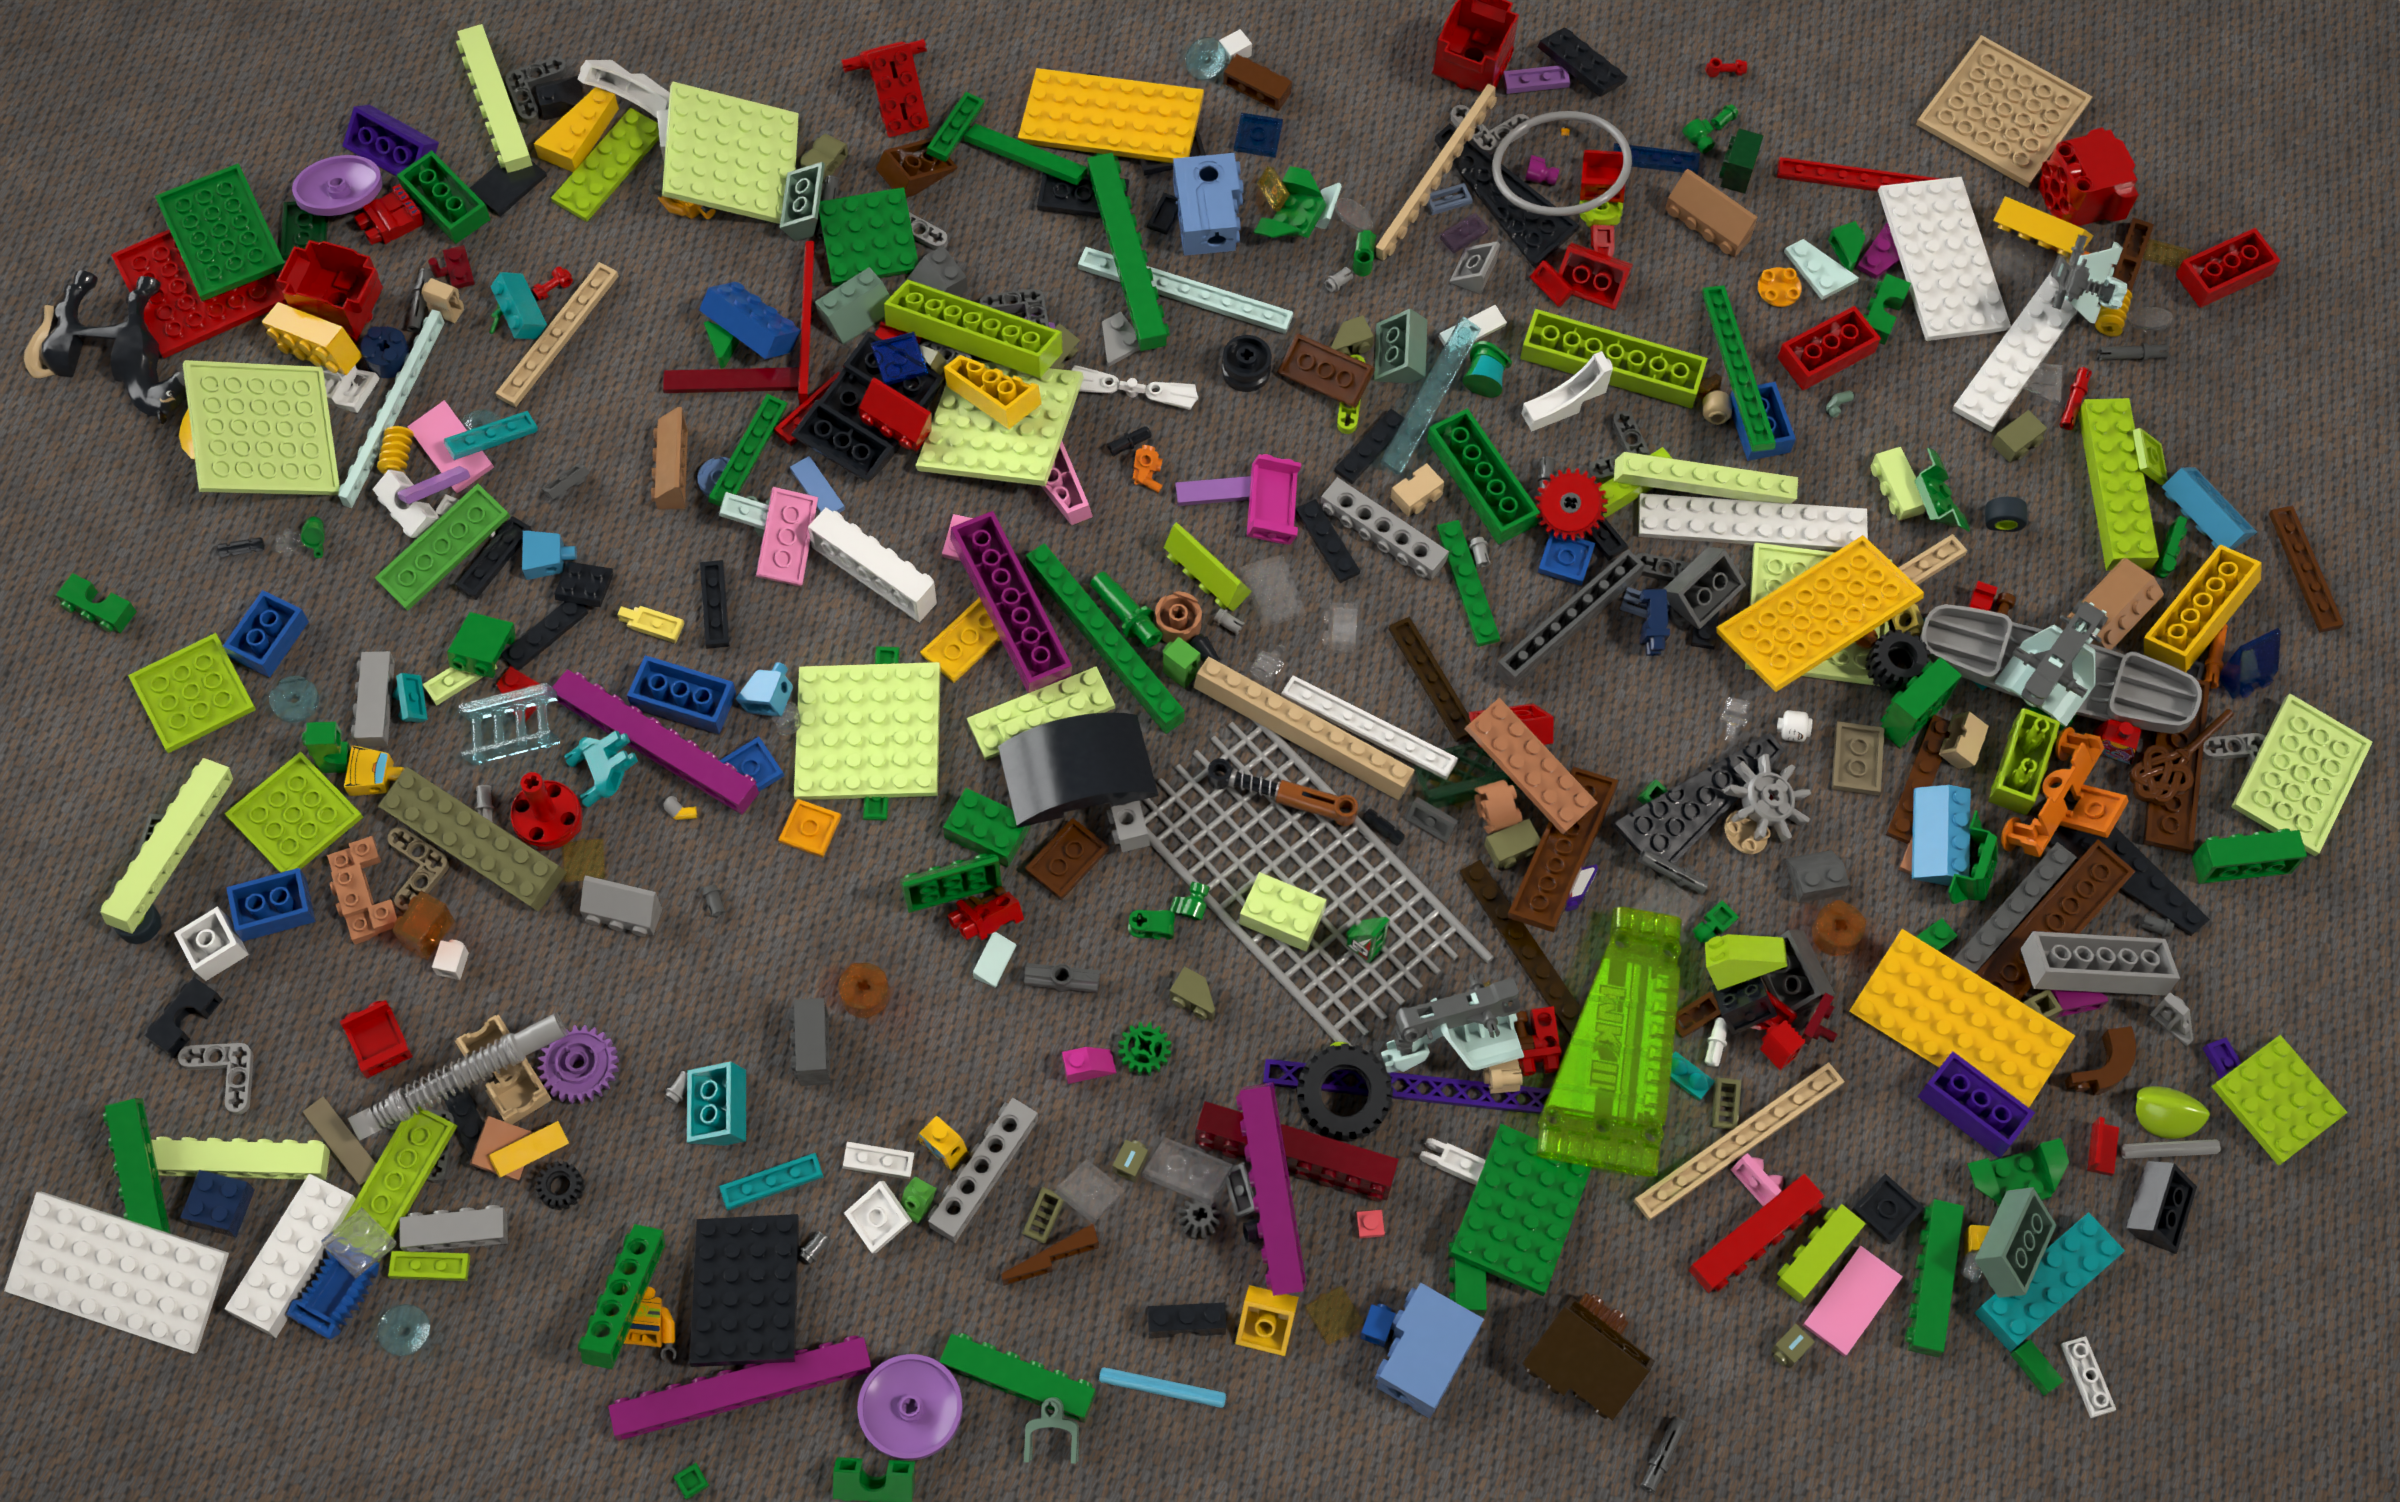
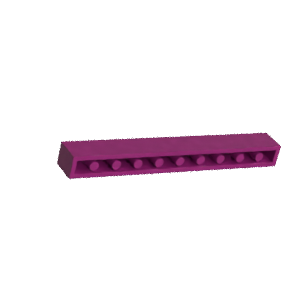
M567 669L550 689L553 699L608 734L614 731H619L620 735L626 733L630 740V743L627 744L629 747L739 814L743 815L759 794L756 786L757 782L750 775L745 774L743 776L730 763L726 762L723 764L718 761V758L710 751L705 753L692 740L688 739L685 741L680 738L681 736L671 728L667 730L662 727V724L653 717L647 718L640 709L633 705L631 707L627 706L619 696L615 694L611 696L599 684L594 683L593 685L589 683L581 673H573Z
M857 1335L850 1336L839 1344L834 1345L833 1342L821 1344L818 1346L819 1349L808 1351V1349L798 1350L795 1352V1362L765 1363L761 1365L747 1364L739 1371L724 1370L717 1373V1376L713 1378H695L691 1381V1384L683 1386L681 1384H672L667 1386L665 1391L657 1393L654 1390L641 1393L639 1398L631 1400L629 1397L620 1398L614 1401L615 1404L608 1406L614 1436L620 1441L871 1373L872 1366L864 1337L859 1338Z

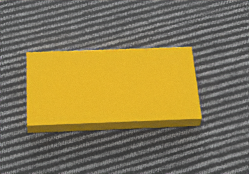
M980 597L920 651V654L930 663L939 662L941 666L940 672L953 683L1001 640Z

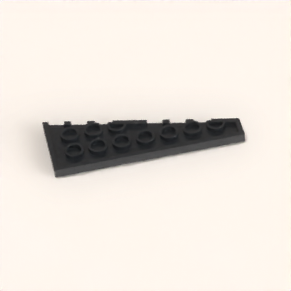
M1450 123L1435 136V142L1441 150H1443L1456 131V128ZM1472 140L1466 141L1461 155L1453 160L1454 167L1529 263L1536 269L1543 260H1546L1578 230L1579 225L1568 216L1539 215L1514 205L1500 192L1495 183L1492 172L1493 157ZM1501 164L1503 180L1514 194L1536 205L1556 207Z
M1768 733L1620 818L1612 826L1639 855L1643 849H1647L1675 864L1739 798L1724 794V789L1731 784L1744 787L1746 784L1734 767L1744 761L1752 772L1757 775L1759 774V757L1763 754H1769L1771 766L1785 749ZM1655 861L1659 866L1669 870L1666 866ZM1654 870L1659 877L1663 876V874Z
M2069 788L2064 800L2068 810L2073 811L2078 801L2074 800ZM2044 805L2022 823L2031 825L2034 818L2039 819L2038 814ZM2059 825L2048 843L2054 846L2058 842L2077 857L2075 859L2077 862L2095 841L2099 839L2135 870V873L2120 888L2125 895L2133 897L2144 904V907L2150 911L2153 910L2165 919H2170V922L2174 923L2175 927L2189 936L2196 933L2210 920L2115 826L2108 838Z

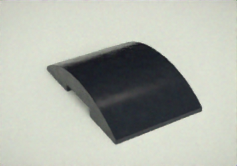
M869 331L843 364V370L820 401L816 400L791 434L794 438L867 483L887 465L901 447L898 440L893 437L888 438L884 436L880 429L873 425L868 426L861 420L859 415V406L871 380L876 378L884 383L879 369L884 359L882 354L873 351V347L884 345L926 371V374L920 376L908 375L904 380L887 384V386L925 409L930 405L944 380L943 376ZM875 354H878L881 357V362L879 365L877 363ZM890 363L885 367L884 373L889 379H898L902 375V368L897 363ZM889 366H898L900 374L897 377H890L887 374Z
M1092 713L1067 717L1026 730L998 746L1017 828L1064 818V812L1110 802L1111 807L1158 796L1138 716L1135 714Z

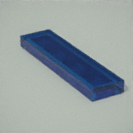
M1614 143L1613 151L1622 152L1620 145ZM1629 145L1632 154L1631 167L1681 173L1689 169L1698 175L1700 153Z

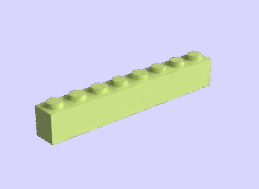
M480 24L457 31L460 40L456 41L460 54L465 53V56L462 57L466 70H471V73H467L471 85H476L477 89H474V94L477 102L482 101L483 103L479 107L483 119L488 118L489 122H485L489 135L494 134L495 137L491 139L495 152L500 151L501 154L497 156L500 167L506 168L507 173L533 166L483 25Z
M1623 452L1615 459L1614 482L1746 501L1791 504L1797 499L1798 477Z
M205 758L201 760L199 765L194 767L191 777L186 784L181 786L179 795L168 806L161 822L155 825L149 840L143 843L137 858L129 864L123 879L117 882L111 897L103 903L101 914L107 925L133 934L233 780L229 767Z
M157 1137L156 1140H152L159 1176L197 1177L199 1170L230 1178L306 1179L309 1174L321 1180H326L330 1150L323 1142L317 1140H310L308 1144L298 1143L295 1140H283L282 1143H273V1141L268 1139L248 1142L240 1138L232 1139V1142H224L218 1138H207V1141H197V1139L191 1137H183L181 1140Z

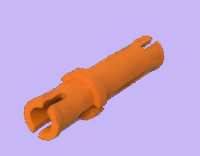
M2226 624L2210 642L2208 659L2205 661L2206 673L2204 681L2211 682L2210 689L2219 687L2220 671L2224 667L2222 658L2228 630Z

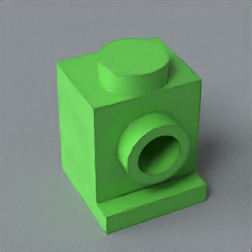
M914 1177L905 1188L900 1204L911 1220L919 1223L931 1208L937 1188L917 1177Z

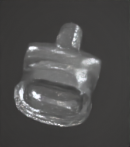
M1278 644L1271 653L1261 651L1256 661L1250 666V673L1260 681L1269 682L1283 667L1284 663L1279 657L1285 652V646Z
M1726 697L1725 706L1720 716V722L1727 725L1724 741L1733 742L1736 728H1744L1746 726L1750 702Z
M793 702L786 704L781 717L772 716V720L777 725L778 733L782 736L791 735L801 726L800 713Z
M1978 1251L1967 1253L1960 1266V1274L1970 1283H1976L1982 1275V1271L1975 1261Z

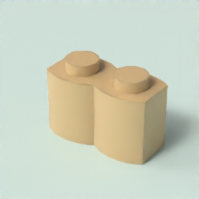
M430 278L429 282L424 284L422 295L427 302L426 305L429 313L432 309L440 311L443 319L456 323L464 310L463 302L459 300L458 289L433 278Z

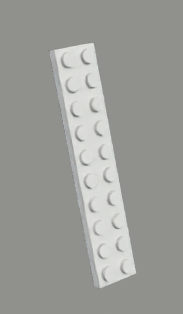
M2051 272L1952 409L1955 413L1990 432L1994 430L2078 312L2066 299H2064L2061 310L2052 307L2056 298L2055 291L2059 290L2060 284L2051 276Z
M1643 493L1639 495L1638 537L1751 545L1763 543L1824 550H1840L1862 535L1868 539L1867 509Z

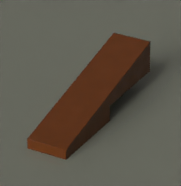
M2134 217L2129 223L2122 245L2123 250L2112 277L2126 283L2127 289L2130 292L2134 286L2154 226L2152 223Z
M1710 991L1669 1016V1019L1683 1038L1713 1022L1714 1019L1722 1017L1715 995ZM1679 1020L1681 1021V1023L1683 1024V1026H1684L1685 1028H1683V1027L1680 1026Z
M1090 1224L1002 1273L1003 1286L1053 1272L1051 1262L1098 1249L1099 1242L1094 1224Z

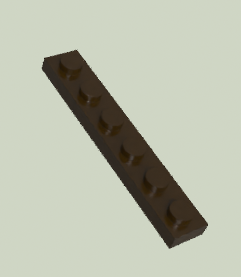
M1410 616L1389 625L1391 635L1455 742L1457 743L1470 737L1471 735L1465 730L1466 726L1471 723L1469 714Z

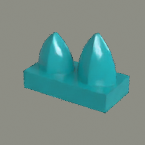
M407 673L397 675V686L392 697L400 700L401 709L398 717L404 722L422 723L428 720L421 675Z
M1676 1051L1660 1069L1661 1073L1698 1101L1704 1097L1715 1082Z

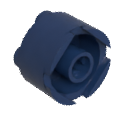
M371 327L361 342V353L367 367L380 378L396 377L397 373L401 372L407 354L410 353L403 333L393 327Z

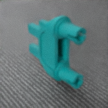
M614 731L601 740L583 737L575 749L564 755L565 759H567V764L571 767H575L584 759L587 760L595 784L580 795V799H583L582 803L586 807H591L592 804L603 797L609 798L614 795L622 782L625 771L638 762L635 753L628 755L627 751L624 750L617 753L630 743L626 733L620 735L619 731Z

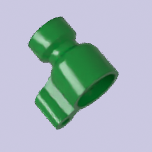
M1699 118L1688 123L1682 131L1690 143L1697 144V149L1701 154L1710 151L1716 144L1711 137H1708L1714 128L1707 119L1702 121Z
M312 516L305 521V525L302 527L301 541L306 547L314 549L315 558H322L324 552L322 544L325 540L324 523L319 517Z
M1191 882L1189 888L1190 895L1187 897H1174L1170 911L1202 921L1207 907L1204 897L1208 896L1210 887L1198 882Z

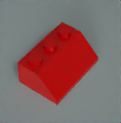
M1571 242L1567 247L1559 274L1575 290L1572 295L1616 310L1633 264Z
M873 378L859 406L861 420L868 426L873 425L880 429L884 436L895 438L904 448H911L917 452L932 431L931 412L878 379Z
M1534 703L1509 707L1544 746L1553 744L1554 716ZM1485 710L1469 712L1470 721L1472 722Z

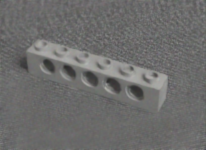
M1338 477L1321 496L1320 506L1324 513L1329 516L1334 515L1340 519V522L1345 527H1352L1358 531L1364 540H1371L1376 543L1382 552H1389L1396 557L1400 564L1413 568L1418 576L1432 580L1447 562L1448 550ZM1346 504V505H1349L1350 507L1345 508V507H1342L1341 505ZM1360 517H1367L1368 520H1362ZM1379 529H1384V530H1386L1387 532H1380V531H1378V530H1379ZM1402 541L1406 544L1400 545L1397 542ZM1416 554H1422L1424 557H1417Z
M1139 801L1113 806L1110 810H1107L1110 824L1115 823L1116 830H1112L1115 844H1120L1122 852L1150 846ZM1126 822H1132L1129 825H1123Z
M1014 1098L1009 1103L1005 1102L998 1112L1000 1117L996 1123H991L984 1133L986 1137L981 1144L977 1143L970 1154L972 1158L967 1165L963 1164L956 1174L957 1180L953 1186L951 1184L947 1186L942 1194L944 1199L939 1206L935 1205L928 1215L929 1227L953 1243H956L1038 1121V1113ZM1007 1124H1014L1016 1126V1129L1012 1132L1003 1130ZM994 1144H999L1003 1147L997 1153L991 1152L989 1148ZM979 1165L989 1167L985 1173L975 1171ZM966 1185H971L975 1188L970 1194L961 1192L962 1188ZM951 1206H958L961 1209L956 1215L948 1214L947 1210Z

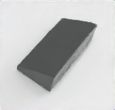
M1245 1162L1223 1171L1236 1219L1257 1214L1253 1205L1256 1189L1250 1186L1249 1172H1251L1252 1164Z

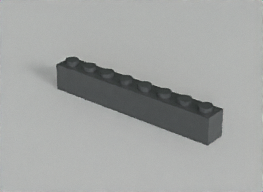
M1627 549L1498 661L1495 674L1513 689L1622 594L1627 587H1630L1641 577L1645 564Z
M2057 842L1953 960L1976 973L2069 869L2077 857Z

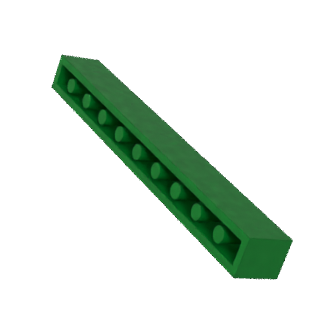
M1113 153L1088 157V174L1140 351L1167 346V337L1170 336L1169 327L1162 320L1164 318V311L1162 305L1157 303L1159 299L1157 287H1153L1151 283L1153 281V274L1151 268L1146 266V263H1148L1146 250H1141L1142 237L1141 233L1136 232L1135 229L1137 227L1135 214L1130 213V209H1132L1129 196H1125L1126 183L1124 178L1120 179L1119 176L1121 173L1119 160L1115 161Z
M1043 543L1026 555L1028 570L1161 730L1167 734L1184 722L1185 710L1047 545Z

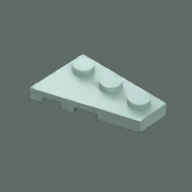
M1804 239L1785 248L1784 253L1821 300L1858 282L1859 277Z

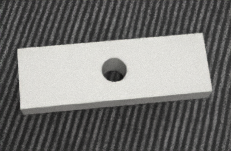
M1494 305L1441 332L1438 337L1448 353L1452 354L1504 327L1507 322L1497 306Z
M2087 1337L2062 1343V1350L2090 1418L2116 1411ZM2086 1373L2092 1375V1380L2087 1378Z

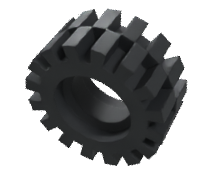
M559 1161L554 1162V1166L548 1164L546 1165L547 1170L544 1171L542 1169L539 1172L541 1177L536 1179L538 1183L536 1185L537 1194L542 1202L551 1209L562 1210L564 1207L569 1209L571 1204L576 1205L578 1203V1198H582V1191L585 1188L584 1180L578 1169L572 1164L569 1165L564 1161L562 1164ZM560 1177L567 1178L570 1182L568 1191L561 1195L554 1194L551 1191L552 1182Z

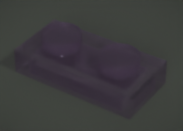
M1474 213L1443 232L1440 239L1454 254L1488 233L1489 227Z

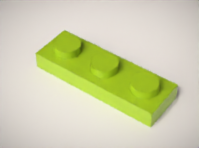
M392 1251L388 1277L390 1279L467 1281L470 1255L468 1253Z

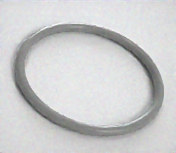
M1557 111L1535 116L1513 128L1502 139L1495 151L1492 172L1498 189L1514 205L1539 215L1569 216L1595 209L1614 197L1629 177L1632 166V154L1625 136L1608 121L1584 112ZM1556 120L1584 121L1599 126L1616 139L1623 153V167L1613 186L1589 202L1569 207L1540 206L1518 197L1503 180L1501 161L1508 145L1522 132L1545 122Z

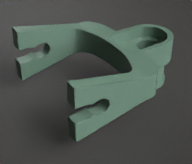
M1050 1397L1046 1399L1041 1407V1418L1033 1419L1026 1424L1024 1462H1030L1033 1459V1431L1045 1427H1055L1069 1431L1072 1435L1071 1463L1076 1464L1079 1461V1425L1074 1420L1063 1418L1064 1406L1059 1398ZM1049 1404L1054 1406V1413L1048 1411L1047 1407Z

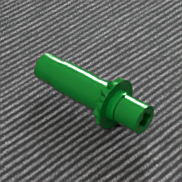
M1100 572L1093 577L1090 586L1124 623L1122 625V633L1128 638L1137 636L1148 648L1155 646L1162 639L1163 633L1152 622L1154 611L1146 606L1140 608L1106 572Z

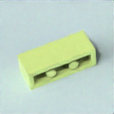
M1898 447L1876 454L1871 464V471L1873 476L1878 477L1880 481V490L1884 496H1887L1890 502L1891 513L1893 515L1896 514L1899 521L1924 514L1926 508L1915 484L1916 477L1902 448Z

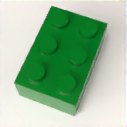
M965 788L943 826L946 839L978 854L986 853L989 855L994 853L998 856L999 863L1006 867H1009L1031 828L1030 825L1017 828L1013 809L968 788Z

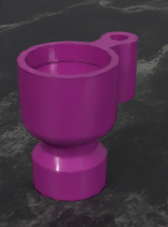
M1531 155L1525 180L1535 183L1546 181L1547 184L1555 186L1560 169L1555 167L1547 168L1544 158Z

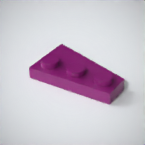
M1888 221L1856 268L1874 279L1881 276L1900 261Z

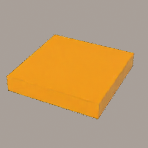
M797 799L778 841L779 843L823 858L842 815Z

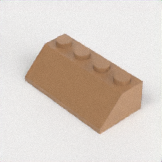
M1689 169L1683 173L1669 195L1665 208L1672 217L1679 218L1689 229L1696 230L1706 241L1713 242L1720 247L1723 253L1730 254L1734 258L1750 242L1758 218Z
M677 407L659 418L658 426L653 431L654 442H657V448H653V461L656 462V468H652V480L655 482V488H651V500L656 502L657 509H685L688 427L682 407Z
M2123 558L2082 601L2083 603L2084 601L2094 604V607L2107 612L2105 616L2108 617V620L2097 634L2102 641L2097 642L2093 640L2091 644L2112 650L2164 595L2154 576L2127 558ZM2071 612L2067 618L2072 619L2075 614Z

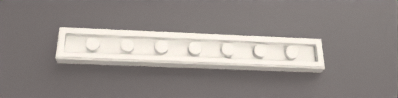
M1295 676L1291 677L1281 693L1283 698L1445 780L1458 761L1457 757Z

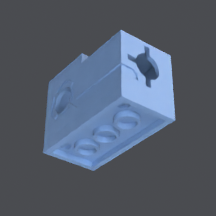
M1234 153L1173 159V186L1175 197L1179 198L1178 220L1184 256L1236 251V243L1240 242L1239 230L1241 229L1240 218L1236 214L1239 213V205H1243V181L1239 178L1241 174L1240 162L1235 161Z
M1420 1283L1417 1290L1412 1287L1406 1297V1302L1403 1306L1405 1311L1400 1309L1393 1320L1391 1329L1394 1331L1392 1336L1394 1341L1387 1355L1390 1359H1383L1375 1379L1378 1380L1376 1388L1398 1401L1410 1405L1412 1409L1430 1419L1477 1336L1484 1319Z

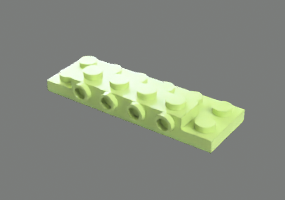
M1096 666L968 717L967 722L984 759L988 760L1000 755L998 749L1000 744L1026 730L1067 717L1105 713L1115 709V703Z

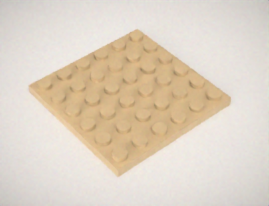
M1981 35L1919 117L1916 125L2028 188L2041 171L2042 163L2049 160L2056 145L2070 131L2090 103L2092 96Z

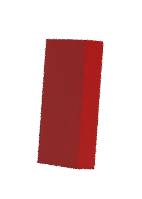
M1544 260L1529 276L1558 307H1561L1575 291Z

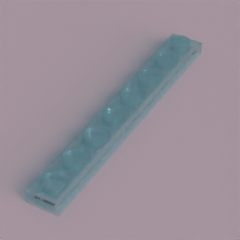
M1464 316L1459 319L1380 461L1382 465L1397 475L1403 472L1481 328Z

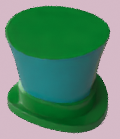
M1479 341L1471 348L1470 361L1472 365L1462 382L1473 393L1488 398L1498 397L1502 393L1503 371L1505 368L1511 367L1512 360L1494 344Z

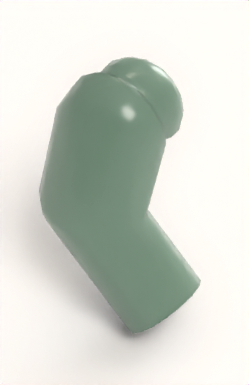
M1849 390L1834 394L1826 405V413H1829L1832 418L1839 416V413H1841L1839 406L1842 403L1852 401L1854 399L1853 392Z

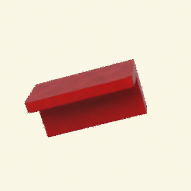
M2099 1116L2092 1124L2087 1171L2113 1176L2119 1127L2104 1124L2105 1117Z

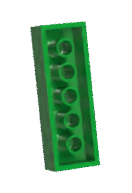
M1468 408L1429 427L1427 442L1498 545L1537 526L1539 518L1536 516L1540 514V511Z

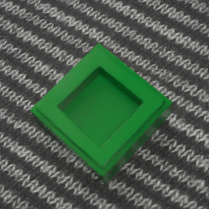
M697 1463L673 1476L686 1500L709 1487Z

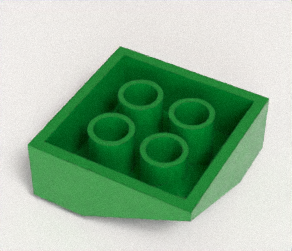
M1941 657L1934 663L1932 661L1928 662L1921 671L1923 674L1919 678L1914 676L1906 685L1908 689L1904 692L1900 690L1892 698V703L1886 709L1887 713L1880 720L1883 723L1881 727L1884 728V735L1900 749L1933 715H1936L1946 705L1962 677V674Z

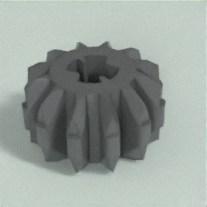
M1194 1196L1193 1204L1186 1200L1184 1202L1185 1208L1179 1209V1215L1182 1216L1178 1221L1179 1225H1185L1183 1228L1184 1234L1192 1230L1193 1239L1197 1237V1233H1201V1238L1206 1239V1231L1214 1235V1227H1219L1221 1221L1217 1219L1221 1216V1211L1214 1210L1216 1202L1207 1204L1208 1197L1206 1196L1203 1197L1202 1202H1199L1198 1197ZM1199 1213L1204 1214L1201 1221H1196Z

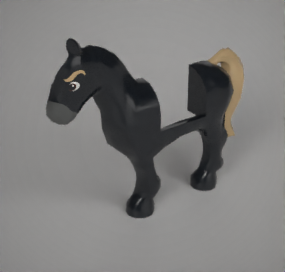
M76 271L73 283L67 284L64 287V298L57 307L44 306V321L32 336L24 352V362L28 372L33 378H44L51 375L73 377L84 343L79 336L114 339L115 343L111 355V370L114 379L118 382L123 381L135 407L144 414L157 416L161 424L166 423L167 414L178 407L187 398L184 371H178L167 380L159 382L157 373L159 344L147 329L144 320L145 306L149 299L159 292L161 282L149 276L138 278L136 289L126 296L128 306L126 322L102 327L85 326L78 319V308L85 294L96 287L98 278L93 273L87 271Z

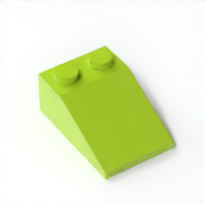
M1727 934L1722 937H1713L1708 942H1705L1706 968L1718 991L1787 967L1786 948L1783 937Z

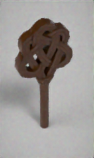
M2226 709L2185 748L2182 747L2169 752L2165 747L2159 745L2148 747L2141 756V762L2136 764L2129 773V780L2133 783V793L2136 799L2143 802H2153L2156 805H2165L2172 800L2174 795H2181L2187 792L2194 782L2191 770L2185 766L2189 763L2191 754L2234 716L2233 711ZM2160 777L2159 781H2155L2154 778Z

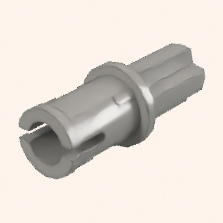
M479 785L476 787L477 806L475 811L493 822L492 811L495 810V807L492 805L491 786Z

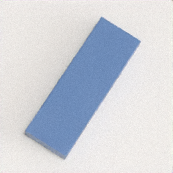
M810 456L790 466L791 472L807 495L818 497L817 509L820 513L825 507L832 512L837 511L838 513L845 510V506Z

